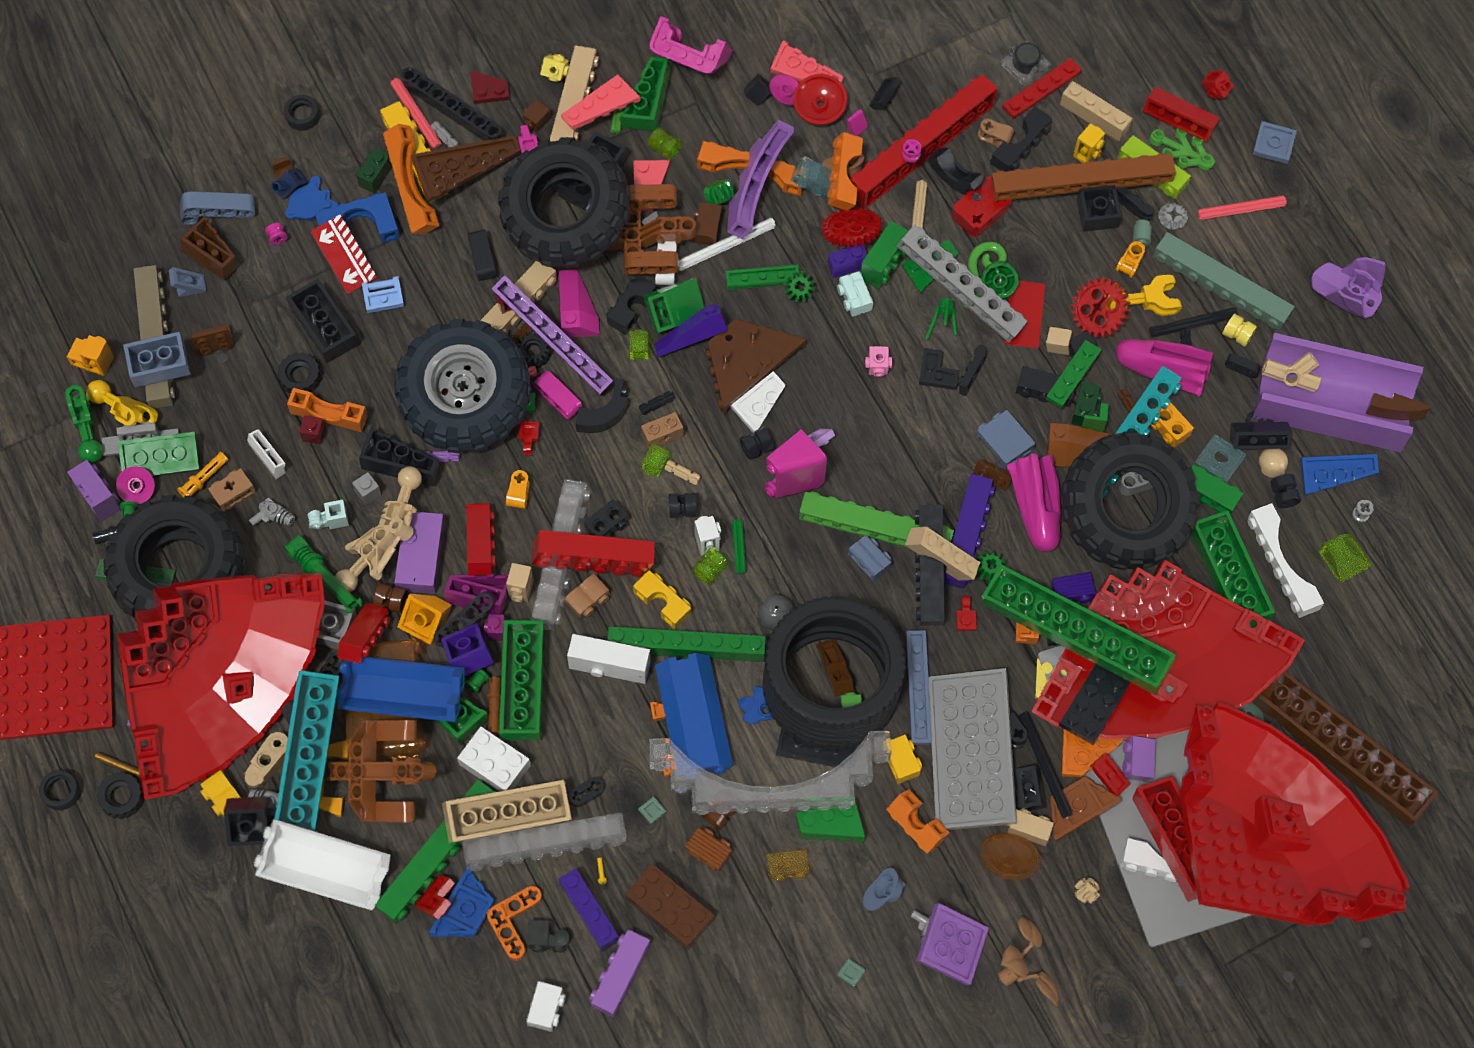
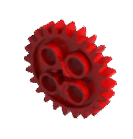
M856 206L849 210L839 209L840 212L833 211V215L828 214V218H824L822 223L824 239H828V243L833 242L834 246L840 244L841 248L844 245H847V248H850L851 245L857 248L858 244L864 246V242L871 243V239L876 240V236H880L882 231L881 219H879V215H875V211L870 212V209L864 211L863 207L856 209Z
M1104 277L1101 278V281L1098 278H1094V283L1088 280V286L1082 284L1083 290H1076L1079 296L1073 297L1076 304H1071L1075 308L1071 314L1076 315L1073 321L1079 322L1076 327L1082 328V333L1088 331L1090 336L1094 335L1096 338H1100V335L1107 338V332L1113 336V330L1120 331L1119 325L1125 326L1122 320L1129 319L1125 312L1131 311L1126 308L1131 302L1125 301L1129 295L1122 294L1125 288H1119V283L1115 282L1113 284L1114 280L1109 279L1107 281ZM1098 291H1101L1102 295L1097 299L1096 294ZM1113 301H1115L1116 306L1113 310H1111L1110 305ZM1090 306L1091 311L1086 315V308ZM1104 316L1105 322L1103 325H1100V318Z

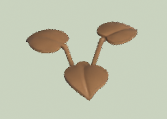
M1022 916L1018 920V926L1022 935L1029 941V945L1022 953L1013 945L1006 947L1001 964L1005 968L999 971V977L1006 986L1016 980L1020 983L1023 980L1036 979L1039 989L1057 1007L1059 1004L1058 990L1050 976L1044 972H1040L1039 975H1028V967L1022 957L1033 945L1040 947L1042 945V937L1038 928L1030 920Z

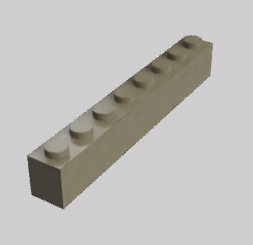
M156 265L134 268L140 339L145 340L166 335L168 323L166 320L164 321V315H167L165 304L162 303V299H165L164 289L161 288V283L163 282L162 272L158 271ZM174 379L145 385L146 400L150 407L173 406L172 398H175L174 387H171V382Z

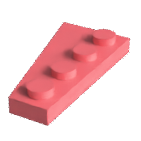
M785 41L782 42L770 70V73L787 75L797 82H801L804 78L813 74H827L835 77L841 83L843 82V76L825 65L821 66L812 57L808 58L802 54V51L788 46V43Z

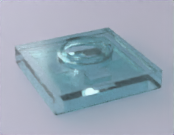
M1214 434L1194 462V465L1204 468L1209 474L1218 476L1227 483L1247 454L1239 449H1234L1232 444ZM1221 452L1226 457L1228 456V460L1224 463L1216 461L1215 453Z

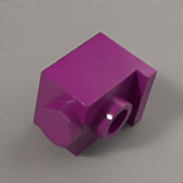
M488 615V621L484 623L486 640L503 641L504 615Z

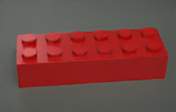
M539 530L532 542L531 564L537 565L539 568L552 566L559 570L572 568L578 572L592 570L598 574L612 572L618 576L632 574L633 577H643L654 564V542Z
M1173 776L1136 788L1132 800L1187 902L1198 899L1180 801L1181 790Z

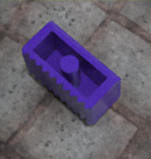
M860 244L857 248L853 246L829 253L827 266L832 278L861 270L862 262L867 256L864 246Z
M1090 572L1053 578L1051 581L1052 591L1073 602L1088 603L1092 601L1096 594Z

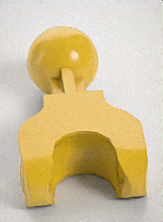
M1173 275L1157 276L1152 280L1151 284L1143 286L1140 293L1128 294L1129 296L1125 299V301L1131 302L1129 305L1142 304L1144 310H1152L1160 316L1174 315L1182 310V304L1179 299H1171L1164 294V291L1171 290L1176 283ZM1113 301L1110 305L1111 310H1113L1116 306L1115 301Z
M94 380L87 386L86 395L88 399L95 404L107 403L112 406L110 413L122 424L134 426L137 422L140 424L145 422L156 423L158 414L155 409L130 397L115 396L111 393L110 386L105 381ZM145 412L149 413V420L143 417Z

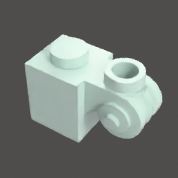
M343 500L324 503V512L313 510L308 513L309 527L312 529H322L324 527L335 529L349 526L347 510Z

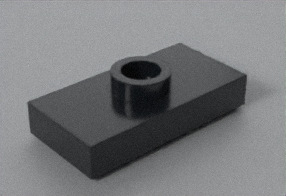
M898 77L885 78L869 106L872 109L885 108L901 80Z

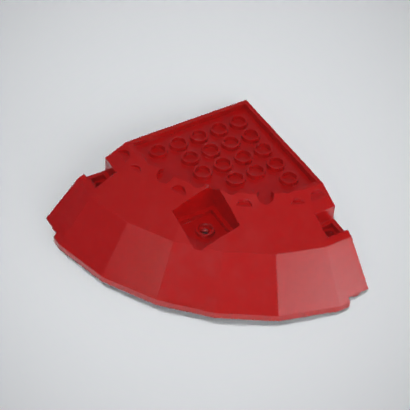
M1217 702L1214 709L1209 706L1202 707L1196 705L1184 749V757H1187L1189 771L1182 778L1180 801L1199 905L1302 925L1331 924L1338 916L1353 919V922H1362L1407 910L1405 905L1406 897L1403 892L1410 888L1408 879L1384 832L1347 786L1313 754L1274 726L1224 703Z

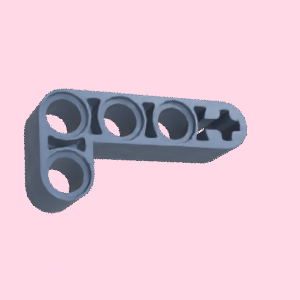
M185 192L180 201L181 223L185 225L197 223L199 216L250 218L255 215L254 196L250 194Z

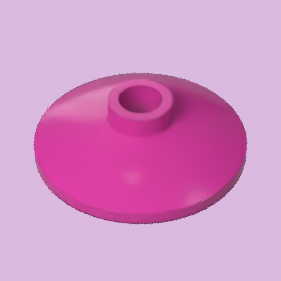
M777 75L770 82V91L779 102L786 105H794V92L799 83L790 76Z
M132 466L124 469L119 474L116 488L119 496L125 502L132 501L142 504L153 495L155 482L148 470L139 466ZM136 481L140 483L139 488H136L134 486V483Z

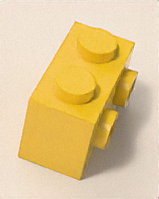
M1090 123L1078 137L1073 157L1082 163L1092 161L1093 159L1097 160L1102 153L1101 148L1105 143L1103 141L1105 133L1102 129Z

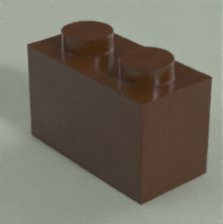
M700 202L699 209H695L694 220H697L694 243L705 245L717 243L722 205Z

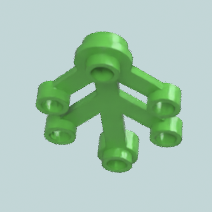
M1177 128L1175 136L1181 144L1166 138L1161 130H1155L1151 133L1149 142L1152 145L1161 146L1165 144L1177 150L1172 151L1169 148H1164L1162 153L1172 154L1173 158H1179L1177 165L1180 168L1198 166L1202 170H1209L1214 166L1215 160L1210 154H1206L1202 146L1203 140L1193 136L1191 144L1196 148L1197 152H1195L1186 138L1187 132Z

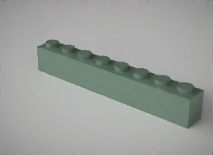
M1168 232L1155 249L1153 257L1158 262L1165 263L1175 272L1182 273L1189 280L1199 283L1206 290L1216 293L1223 300H1228L1238 309L1245 310L1254 318L1267 323L1273 329L1280 331L1295 307Z

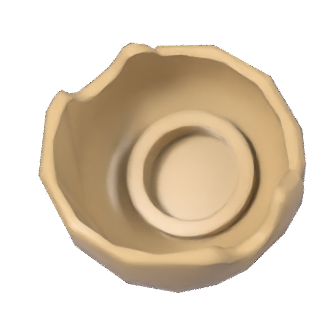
M1281 449L1263 450L1259 457L1262 473L1270 478L1283 475L1288 466L1286 453Z

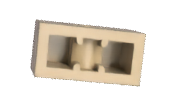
M516 563L511 565L506 585L509 598L515 602H528L534 581L530 566Z

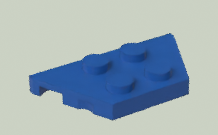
M466 868L448 899L451 905L439 920L436 919L429 931V935L432 937H475L489 909L493 906L494 900L484 890L481 882L474 877L470 868Z

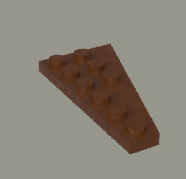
M514 135L412 154L411 160L429 203L519 155L521 148Z

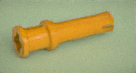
M219 452L195 476H190L189 480L182 487L177 488L179 494L184 498L187 495L192 496L198 490L203 489V484L228 461V458L222 452ZM214 464H216V466H214L207 474H205Z

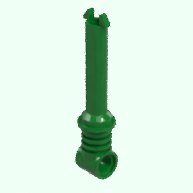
M297 535L283 546L287 554L302 566L304 573L322 574L323 585L346 607V613L353 614L352 609L357 605L362 606L361 598L356 599L323 565V557L320 554H316L300 535Z

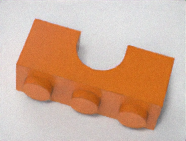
M908 789L899 794L886 810L904 828L906 834L917 842L919 848L929 853L936 849L950 832L937 818L927 824H923L919 820L917 811L923 803Z

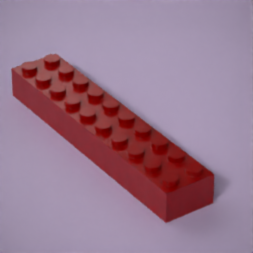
M983 74L978 78H973L967 87L961 88L953 98H948L939 109H934L928 118L920 120L914 129H909L900 140H895L889 149L881 151L877 158L866 163L860 172H855L851 176L850 181L858 188L856 204L860 208L863 207V210L867 209L927 161V158L938 148H943L991 110L995 104L997 87ZM909 139H915L921 144L920 158L916 162H907L902 157L903 145Z

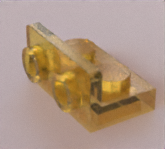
M806 849L766 854L769 879H774V881H784L786 877L802 879L810 874Z

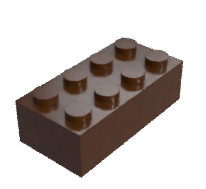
M651 864L625 893L626 900L687 951L714 921V915L654 864Z

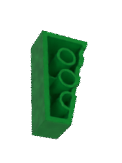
M650 57L641 74L639 83L634 87V91L640 97V101L627 104L619 116L622 128L658 131L671 73L667 58Z

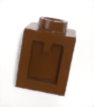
M289 157L279 158L271 163L277 180L287 170L293 169Z

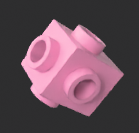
M869 347V357H865V368H869V375L876 377L888 375V368H892V357L888 355V347Z

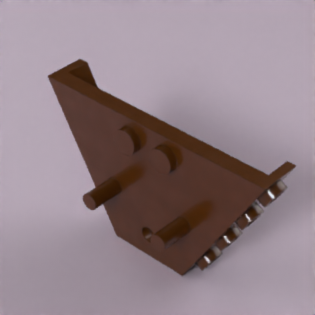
M737 319L726 326L727 331L717 334L708 341V349H705L706 359L711 361L709 371L711 377H715L716 382H713L715 393H719L717 403L719 410H723L724 416L727 414V408L798 349H805L807 339L800 335L786 334L782 330H772L764 325H754L746 320Z

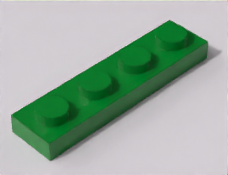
M1085 340L1047 394L1046 400L1062 409L1100 354L1101 349Z

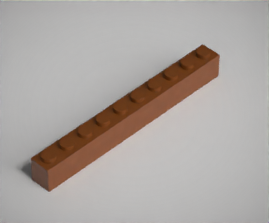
M1160 153L1154 156L1142 155L1136 158L1124 157L1117 160L1106 159L1104 161H1088L1081 164L1070 163L1062 166L1052 165L1050 167H1034L1026 170L997 171L992 173L990 184L994 201L1075 193L1079 192L1081 188L1115 185L1116 188L1173 182L1176 170L1172 154Z

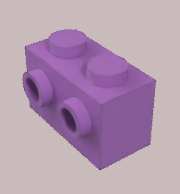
M1138 736L1126 739L1123 744L1125 761L1122 765V771L1126 779L1142 782L1154 779L1155 739Z

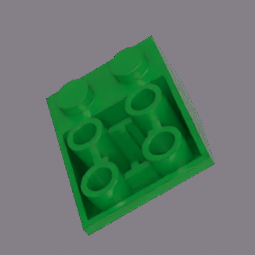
M696 278L643 295L653 330L657 333L679 326L696 312L705 308Z

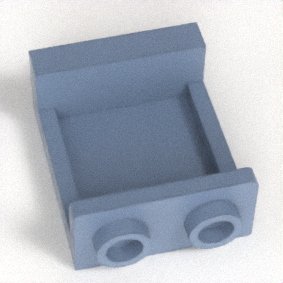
M1008 410L1003 413H997L992 418V421L981 424L977 429L976 438L978 440L982 439L1000 460L999 466L1004 470H1007V464L1014 463L1017 459L1023 458L1034 451L1036 443Z

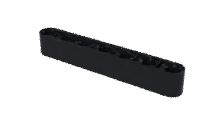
M407 67L402 70V82L409 92L483 141L502 138L501 127L416 69Z

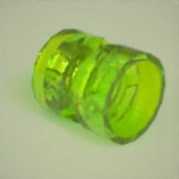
M658 127L651 134L647 146L653 151L659 152L665 159L671 160L680 149L681 140L673 135L669 136V132Z
M709 548L703 555V560H698L692 567V571L701 581L711 585L718 577L717 573L723 571L728 562L718 551Z

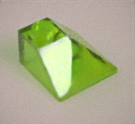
M1352 534L1339 535L1327 541L1319 551L1340 583L1373 566Z

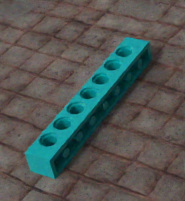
M1162 366L1116 434L1138 432L1139 434L1148 435L1151 431L1148 429L1151 423L1155 425L1161 416L1158 414L1162 408L1166 409L1171 402L1169 399L1171 394L1174 393L1176 395L1182 386L1179 384L1181 377ZM1164 387L1167 393L1162 394L1157 388ZM1154 402L1157 408L1151 409L1147 403ZM1138 417H1143V418H1145L1146 423H1145V424H1140V423L1137 421V418H1138ZM1115 472L1106 482L1103 499L1109 492L1106 488L1109 484L1114 485L1118 479V472Z

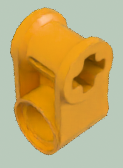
M1138 241L1132 242L1124 256L1120 259L1115 271H1121L1132 279L1142 261L1145 246Z
M517 470L512 474L506 496V506L526 509L530 482L525 471Z

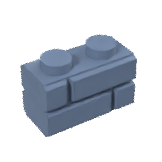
M865 535L849 548L848 555L875 582L890 570L892 559L887 552H882L878 548L879 545L875 539H869Z

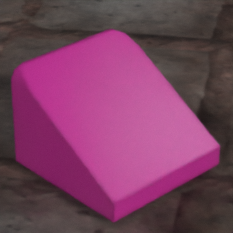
M861 109L847 120V130L855 136H858L868 128Z

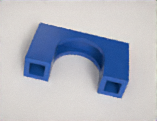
M386 192L382 194L377 193L365 199L360 198L351 203L339 204L337 207L322 209L315 213L319 226L338 215H341L345 223L355 217H365L372 220L377 226L382 243L400 238Z

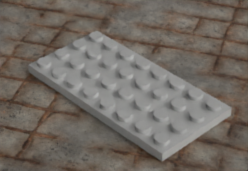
M1006 668L928 677L935 818L947 830L1017 824Z

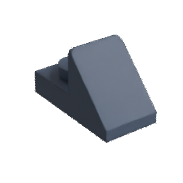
M175 267L169 270L171 287L177 288L179 297L206 291L203 274Z

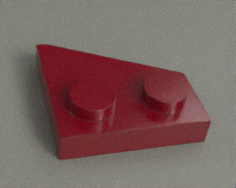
M470 71L474 104L509 100L507 81Z

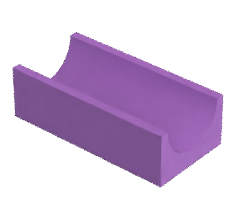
M1278 333L1273 334L1264 355L1263 365L1267 358L1286 365L1293 364L1307 352H1310L1319 363V366L1310 373L1321 376L1318 390L1314 393L1297 386H1288L1282 381L1261 374L1252 418H1263L1264 421L1271 419L1274 420L1273 422H1288L1290 427L1397 452L1403 450L1413 432V427L1409 426V420H1392L1366 414L1367 407L1374 393L1392 398L1394 393L1413 399L1424 367ZM1289 373L1286 377L1293 378L1296 374Z

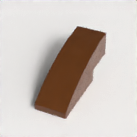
M1374 393L1369 401L1366 414L1392 420H1417L1425 418L1431 406L1394 393L1392 398Z
M833 639L816 644L835 697L853 692L852 678L847 670L846 661L836 640Z

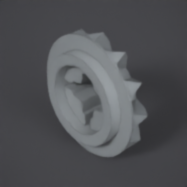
M1176 202L1173 204L1167 203L1161 207L1158 218L1164 227L1172 230L1180 229L1187 222V210H1184L1183 205H1177ZM1173 211H1175L1176 217L1172 221V216L1170 214Z

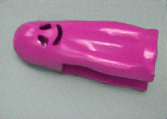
M1127 339L1119 342L1116 348V357L1124 367L1154 379L1160 368L1164 366L1181 377L1179 382L1182 385L1180 387L1181 390L1201 396L1204 381H1207L1213 356L1212 351L1161 340Z
M1032 453L1030 456L1019 458L1016 462L1007 464V469L1012 478L1016 499L1032 545L1041 552L1053 551L1060 542L1061 505L1059 481L1054 468L1053 456L1047 455L1038 460V455Z

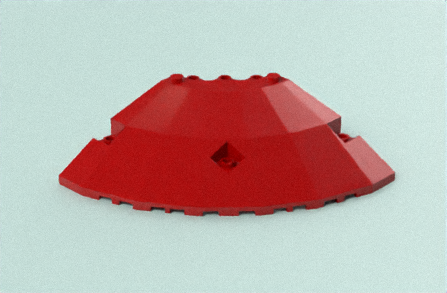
M1166 560L1159 563L1153 575L1139 567L1134 568L1126 582L1110 574L1106 576L1087 609L1176 654V659L1157 695L1130 682L1127 691L1099 737L1105 739H1125L1132 736L1159 738L1190 730L1196 705L1202 707L1209 706L1214 709V706L1219 702L1236 709L1252 702L1290 667L1305 640L1253 611L1243 608L1182 574V569ZM1162 572L1167 573V578L1161 576ZM1135 579L1140 580L1139 586L1134 585ZM1108 586L1114 588L1112 593L1106 590ZM1251 620H1254L1256 622V626L1254 628L1250 627L1249 625ZM1067 648L1064 649L1058 660L1059 662L1031 710L1032 713L1056 727H1059L1060 721L1095 666V663ZM1065 670L1067 673L1066 677H1060L1059 672ZM1167 686L1172 687L1171 693L1165 691Z
M321 573L276 574V576L258 579L255 575L191 580L173 583L172 586L155 588L153 589L155 608L135 611L138 631L117 634L120 667L130 729L134 736L135 755L145 800L176 794L190 787L189 785L199 780L203 781L207 779V776L226 769L232 764L231 761L237 756L244 754V751L249 746L263 738L268 727L274 724L281 715V708L289 701H292L295 696L298 671L306 670L316 652L315 645L320 631L319 624L325 605ZM270 583L271 588L265 589V585ZM238 685H243L241 690H236ZM147 740L148 744L146 746H142L141 743Z

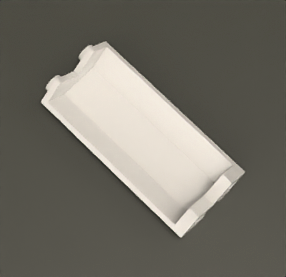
M273 820L271 826L266 827L263 835L265 841L260 855L257 854L254 866L257 867L255 876L369 910L374 909L380 897L381 882L389 868V854L278 820Z

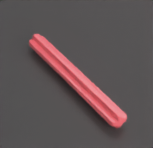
M394 78L391 81V86L408 109L430 146L438 149L441 146V142L401 80Z
M1277 196L1199 209L1197 214L1198 218L1203 220L1283 207L1286 205L1285 196Z

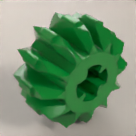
M728 179L709 184L703 191L708 204L715 205L730 200L735 194L734 186Z
M803 271L800 272L799 277L796 272H793L794 279L791 276L787 277V280L791 283H784V286L790 287L784 293H792L788 297L790 300L793 296H796V303H798L799 297H801L802 302H805V295L808 298L812 297L808 291H815L814 287H809V285L815 283L814 280L807 281L811 276L809 274L803 278ZM797 282H799L800 285H804V287L802 288L803 291L800 292L799 289H795Z
M994 550L991 551L990 555L985 551L983 556L979 555L977 557L980 565L976 575H981L980 581L987 579L988 584L1000 565H1006V559L1000 560L1002 555L998 554L995 556Z

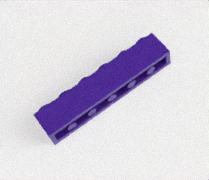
M971 474L952 544L976 559L977 555L973 553L975 548L979 549L981 538L978 537L979 531H984L986 521L983 520L984 514L988 515L991 504L987 503L988 497H993L995 487L992 486L993 479ZM944 571V584L964 589L965 583L970 584V580L958 581Z

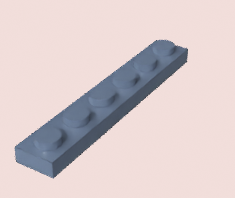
M926 630L906 631L911 741L913 745H931Z

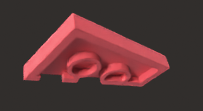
M670 160L634 161V185L662 184L669 168ZM641 209V212H653V209Z

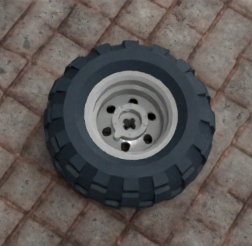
M465 318L452 319L451 323L439 325L438 323L427 328V332L424 335L415 337L407 346L408 350L404 357L400 358L396 369L397 377L394 382L395 396L398 408L406 424L425 443L434 448L446 449L451 453H462V451L471 450L478 452L487 449V446L495 442L500 443L510 435V431L515 426L520 424L525 415L527 403L530 401V374L520 348L515 345L512 338L504 331L497 330L489 323L480 320L470 322L465 321ZM465 366H470V367H471V370H470V371L464 370V367H465ZM452 371L453 373L450 377H447L446 373ZM484 378L485 382L480 384L479 381ZM467 386L468 389L461 391L460 388ZM442 390L448 391V394L442 395L441 392ZM473 397L481 399L479 402H475L473 400ZM462 402V406L457 408L456 405Z

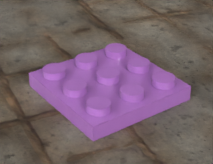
M937 903L934 905L916 961L964 985H971L989 928Z

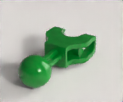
M72 385L66 389L65 395L73 424L77 430L79 429L82 439L78 447V456L82 461L88 460L89 463H95L101 458L103 449L101 444L93 439L90 427L94 426L91 403L79 385ZM74 391H78V392H79L78 395H76V396H74L73 398H71L72 392H74Z

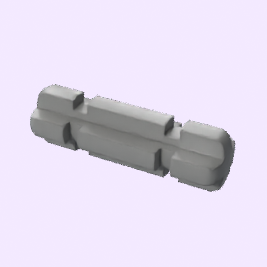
M438 121L431 124L433 131L437 133V136L446 145L448 144V147L459 146V142L452 138L453 136L444 127H441L442 125Z

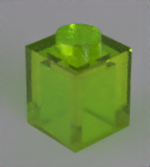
M640 329L630 331V359L648 360V331Z
M652 444L642 461L644 472L650 476L660 477L666 463L670 459V452Z

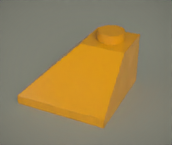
M409 594L397 627L431 645L434 642L435 634L447 621L452 605L436 596Z

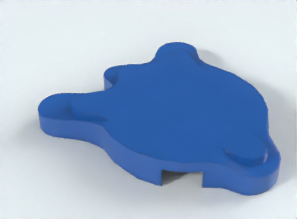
M313 176L306 186L297 189L291 195L288 208L285 211L286 217L289 220H300L301 218L313 221L316 219V212L339 205L337 202L330 200V191L328 189L319 190L321 180L318 176Z

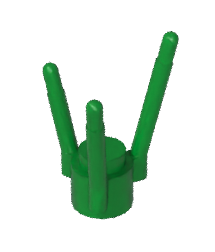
M943 298L940 300L939 306H936L935 314L925 340L929 339L939 314L944 317V326L947 325L948 317H952L954 336H957L956 309L952 299Z

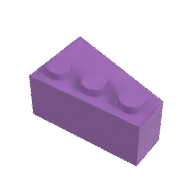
M85 460L67 472L100 522L121 510L117 504L120 500L114 492L111 494L108 490L110 486L107 481L98 476L100 471L95 464L90 465L88 460Z

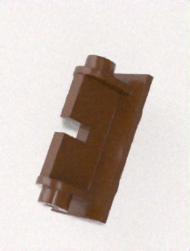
M985 459L977 461L973 474L993 479L992 485L1007 491L1009 484L1012 482L1010 473L1000 467L996 470V465Z

